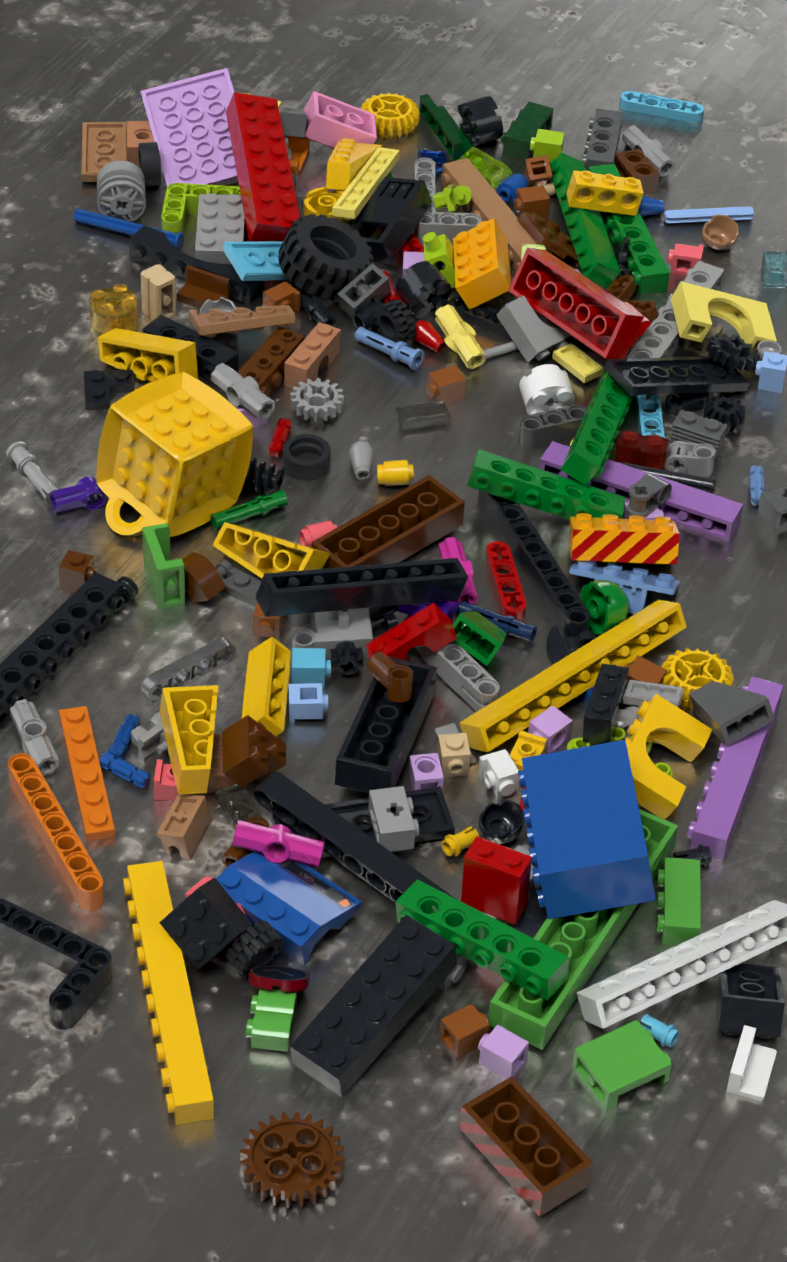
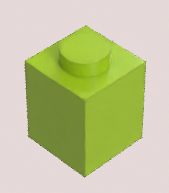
M538 129L536 138H531L530 151H534L533 158L548 155L549 163H551L561 152L563 153L565 133Z

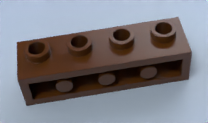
M278 327L237 373L243 378L247 376L253 377L260 391L269 397V394L275 387L277 388L284 378L286 360L303 342L305 336Z

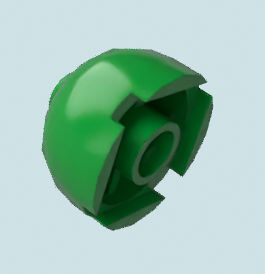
M612 581L589 582L590 584L582 587L580 599L590 613L589 630L595 635L603 634L626 620L630 608V600L623 589Z

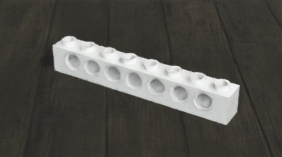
M776 900L770 901L577 992L584 1021L604 1029L786 942L787 904Z

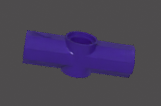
M92 476L80 479L75 486L50 492V499L55 513L84 506L88 510H96L109 500V497L100 489L96 479Z

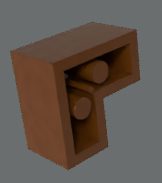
M247 715L222 731L223 774L241 787L257 778L262 780L286 765V744L281 738L269 732L262 723L256 722Z

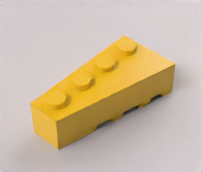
M343 138L342 141H338L327 162L326 189L346 190L378 147L383 148V145L357 143L355 139Z
M224 522L212 545L260 578H263L265 573L322 569L330 553L226 522Z

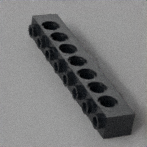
M96 572L0 664V726L5 723L10 715V708L15 705L16 701L27 699L33 692H36L41 684L49 676L54 675L58 667L67 659H70L74 652L83 643H86L99 627L105 625L110 616L122 608L124 603L122 584Z

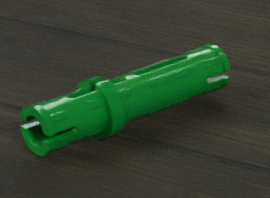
M283 490L263 497L261 495L256 496L250 502L211 514V523L214 529L218 530L222 528L224 522L234 524L257 515H267L271 510L287 506V496Z

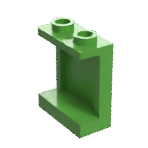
M168 523L142 527L143 566L158 608L163 609L184 605V563L182 558L170 560V528Z
M635 1020L575 1048L572 1068L602 1108L608 1112L617 1107L618 1096L656 1078L662 1084L668 1082L672 1061L669 1055L662 1051L654 1042L651 1032L648 1029H644L639 1021Z

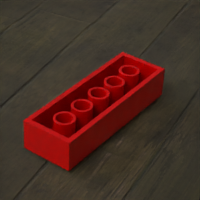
M527 247L508 290L518 298L525 296L533 309L605 359H625L644 318L643 315L548 251Z

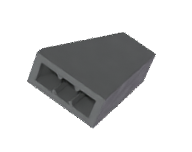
M711 681L689 694L696 715L712 729V732L727 747L775 720L769 699L761 694Z

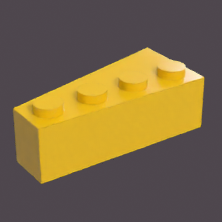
M118 328L98 337L100 361L117 369H132L136 378L152 382L180 372H185L198 379L195 342Z
M219 685L168 687L162 689L159 713L178 795L207 793Z

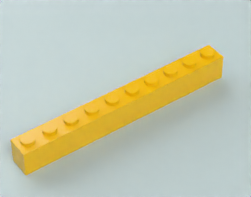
M663 600L655 601L459 722L462 733L467 734L469 748L484 752L491 751L518 734L520 730L523 731L528 728L529 721L551 706L558 709L593 687L602 663L625 667L627 663L633 662L637 656L641 657L687 628L680 603Z
M163 861L128 865V878H123V888L125 896L131 897V901H127L129 919L135 918L136 922L132 924L134 942H140V947H136L138 964L145 967V970L141 971L143 989L149 988L150 994L146 995L148 1013L154 1012L155 1017L150 1020L153 1038L159 1037L160 1042L155 1044L157 1061L164 1062L165 1067L160 1069L163 1088L169 1087L170 1094H165L168 1113L174 1112L176 1125L214 1119V1100L182 950L159 923L173 911Z

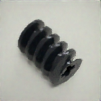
M252 458L242 488L246 487L251 491L256 490L260 494L264 492L266 495L273 494L279 491L282 486L285 468L281 466L275 472L276 465L271 464L267 470L266 461L262 460L259 466H257V459Z

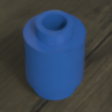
M512 174L498 185L496 192L506 204H512L517 197V189L527 188L528 181L522 174Z

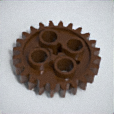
M282 1112L281 1120L279 1121L271 1115L269 1116V1125L259 1121L258 1131L249 1130V1139H243V1149L240 1150V1171L244 1173V1182L251 1183V1192L254 1193L261 1190V1200L272 1196L274 1206L278 1204L280 1199L285 1200L286 1208L290 1207L292 1201H297L301 1208L303 1207L304 1199H308L312 1204H316L317 1194L326 1198L327 1188L336 1189V1180L342 1179V1169L345 1167L344 1146H340V1136H333L332 1126L323 1129V1119L318 1120L314 1124L311 1122V1114H308L302 1120L300 1119L299 1112H295L293 1119H288L287 1114Z

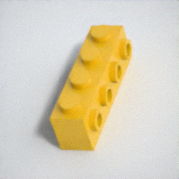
M270 637L249 651L241 719L249 715L256 722L262 723L269 732L277 737L284 731L291 650L274 637Z

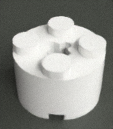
M545 364L537 366L531 370L532 373L526 377L524 375L520 380L519 388L529 415L574 404L575 396L567 372L560 370L557 365Z

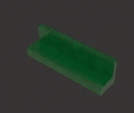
M428 94L420 95V116L452 162L459 160L462 155H466L468 159L477 158V151L444 106L437 107Z

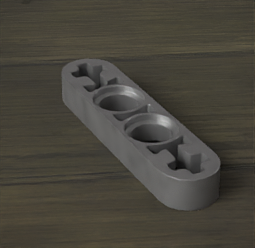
M219 638L147 676L141 684V691L150 700L157 701L161 699L163 688L184 687L230 662L236 654V647L226 638Z

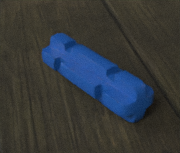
M128 714L125 717L124 724L120 726L113 740L114 742L108 749L109 753L117 756L116 759H123L125 751L131 743V731L140 725V718L137 715Z
M105 752L99 759L102 768L107 771L112 769L111 773L130 783L134 781L133 784L140 788H145L150 783V773L142 769L138 771L137 766L121 758L116 759L117 756L109 752Z

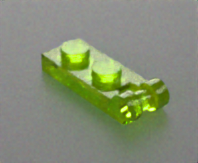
M474 146L458 159L468 158L494 189L498 187L503 178L507 179L512 174L507 165Z

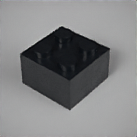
M216 878L198 887L159 922L197 970L216 958L234 940L239 938L238 936L241 933H244L247 928L253 925Z

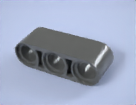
M571 405L523 417L520 421L519 444L527 449H535L548 446L552 441L561 443L573 440L587 408L582 405Z

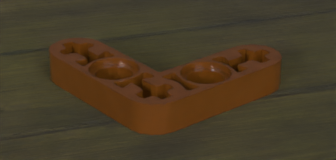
M620 276L607 288V292L622 302H628L648 320L653 321L659 316L654 301L629 300L636 291L633 276Z

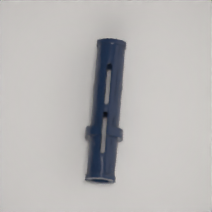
M464 600L460 603L457 610V616L460 613L470 611L480 613L502 629L507 637L512 635L531 643L537 633L536 626L520 622L512 615L506 617L467 603Z

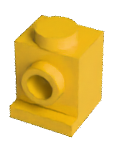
M520 730L518 739L509 755L519 771L523 770L522 758L546 753L547 739Z

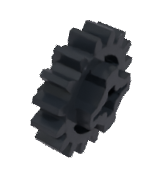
M716 334L715 337L711 336L706 351L709 352L708 356L714 357V362H720L721 366H725L726 369L732 371L736 368L740 372H743L744 369L750 372L751 369H755L760 354H757L758 350L751 348L752 344L745 343L744 339L736 335H732V337H728L726 334H723V336Z

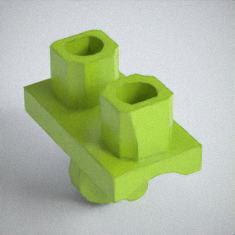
M455 183L446 186L442 192H437L436 195H433L435 209L447 207L448 212L456 210L460 205L468 204L472 198V192L468 186H456Z

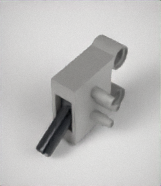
M399 605L286 615L287 622L293 626L300 627L305 626L309 621L313 622L314 632L307 628H301L293 632L292 648L326 649L325 660H330L331 649H335L336 645L340 642L350 641L354 642L356 648L362 647L364 658H370L366 644L373 640L371 624L383 619L382 616L399 611Z

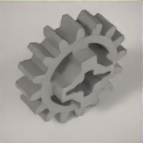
M310 378L307 379V383L300 381L298 382V387L293 386L292 393H290L291 410H296L297 416L303 414L305 420L313 417L314 422H317L318 418L327 421V416L335 418L336 412L341 413L342 406H344L343 389H338L337 383L330 385V380L328 379L325 382H321L320 378H317L314 382Z

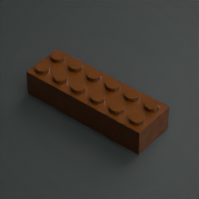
M428 475L312 542L311 548L330 553L322 569L399 563L462 526L465 501L431 475Z

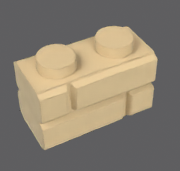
M156 264L140 273L142 313L150 317L152 321L159 315L172 319L176 316L175 276L160 264Z

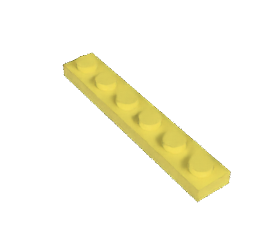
M378 147L334 204L332 216L341 217L345 220L355 219L384 177L389 174L400 159V150Z

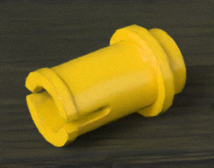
M472 826L455 835L448 834L441 842L442 850L447 856L456 857L460 855L462 850L470 847L476 836L479 837L476 829L473 830Z

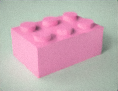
M313 91L304 108V112L307 114L305 137L312 142L323 143L331 149H334L337 142L342 141L343 138L355 139L357 143H375L377 139L375 114Z

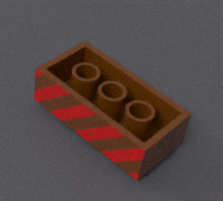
M513 1076L462 1106L461 1131L539 1217L590 1186L593 1162Z

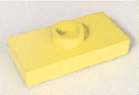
M572 343L553 351L552 358L583 383L603 374V367Z

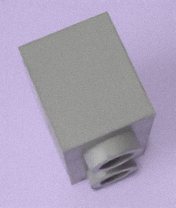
M404 786L369 790L368 810L376 841L390 852L414 849L415 837L419 836V825L417 819H412L413 802L411 797H406Z

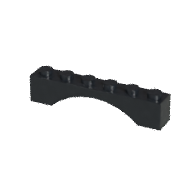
M146 225L129 239L130 259L150 267L160 264L174 276L186 280L185 268L187 265L230 279V298L250 305L265 290V281H242L232 264H218L193 258L174 247L164 232Z

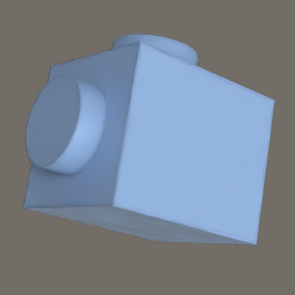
M764 352L763 360L757 361L755 375L760 376L758 390L782 393L787 367V355Z

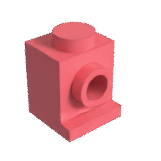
M675 243L674 250L670 249L668 263L672 264L671 273L686 276L690 268L693 269L698 261L702 262L704 245L699 244V247Z
M157 759L154 776V800L174 801L178 792L171 764H163V760Z

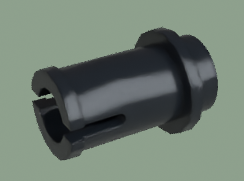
M699 844L694 849L673 852V858L700 860V865L703 868L712 862L709 847H703L702 844Z

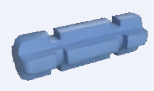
M753 465L749 473L751 504L756 506L759 505L761 493H764L765 490L764 468Z

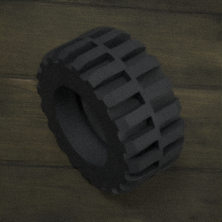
M310 214L294 221L278 252L281 270L283 274H286L287 279L291 283L296 284V288L306 291L307 295L319 297L320 300L324 301L329 299L331 302H338V293L374 262L371 247L368 246L367 240L362 238L356 229L353 230L349 224L342 223L337 218H328L322 214L318 216Z

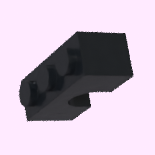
M602 663L584 714L583 742L593 744L612 742L616 731L618 709H623L624 707L623 695L629 682V668Z

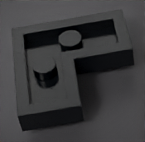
M133 370L84 371L85 409H109L111 406L110 393L134 391Z

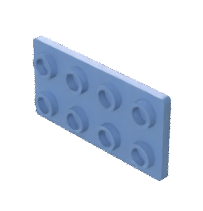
M576 560L569 571L570 574L593 578L595 581L609 580L618 584L630 600L628 613L636 614L645 608L648 590L674 595L680 584V581L674 580L675 576L659 573V576L648 574L649 571L645 569L633 568V571L622 569L623 565L608 562L607 565L597 564V561Z

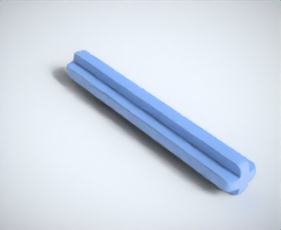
M751 206L666 210L664 212V221L666 224L709 222L714 215H726L734 219V221L752 220L754 210Z

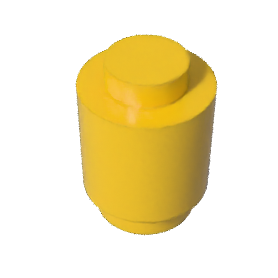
M408 460L383 461V464H377L378 485L385 484V487L409 485V480H414L413 464L408 465Z

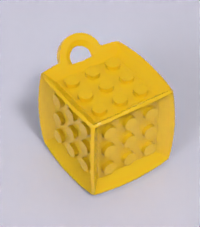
M185 372L172 374L145 384L113 403L109 408L102 429L96 471L97 485L109 497L105 516L110 528L121 536L135 537L142 534V527L168 523L170 537H173L207 523L211 520V514L230 508L237 502L247 475L253 443V424L223 396ZM124 501L141 514L137 521L127 523L121 519L120 507Z

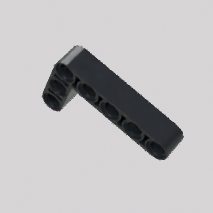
M0 898V941L67 974L49 997L50 1022L56 1029L67 1030L72 1028L111 983L112 957L110 952L14 903Z

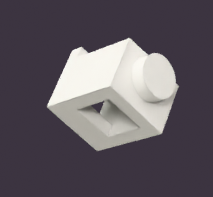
M506 749L479 757L478 777L480 780L484 779L486 786L492 788L497 798L518 792L519 770Z

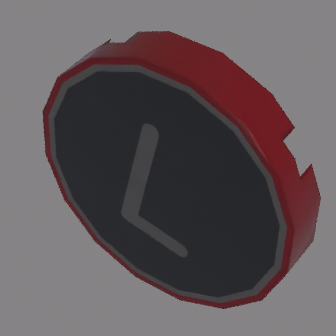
M283 966L253 967L249 970L248 975L249 983L252 986L269 991L275 987L281 988L280 991L299 992L307 989L310 982L309 973Z

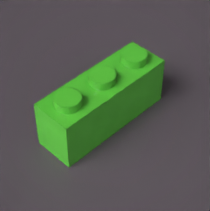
M665 857L663 869H658L657 886L662 887V892L658 891L656 908L662 909V914L657 915L656 932H662V945L677 946L700 935V860Z

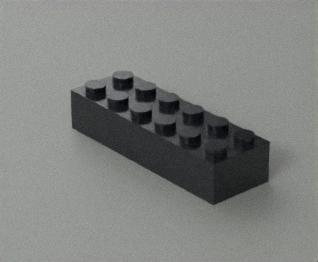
M389 657L397 665L408 666L412 669V698L402 703L389 700L387 688L373 677L336 758V786L369 793V790L395 787L435 694L437 667Z
M406 915L290 1045L293 1064L343 1097L457 965L455 945Z

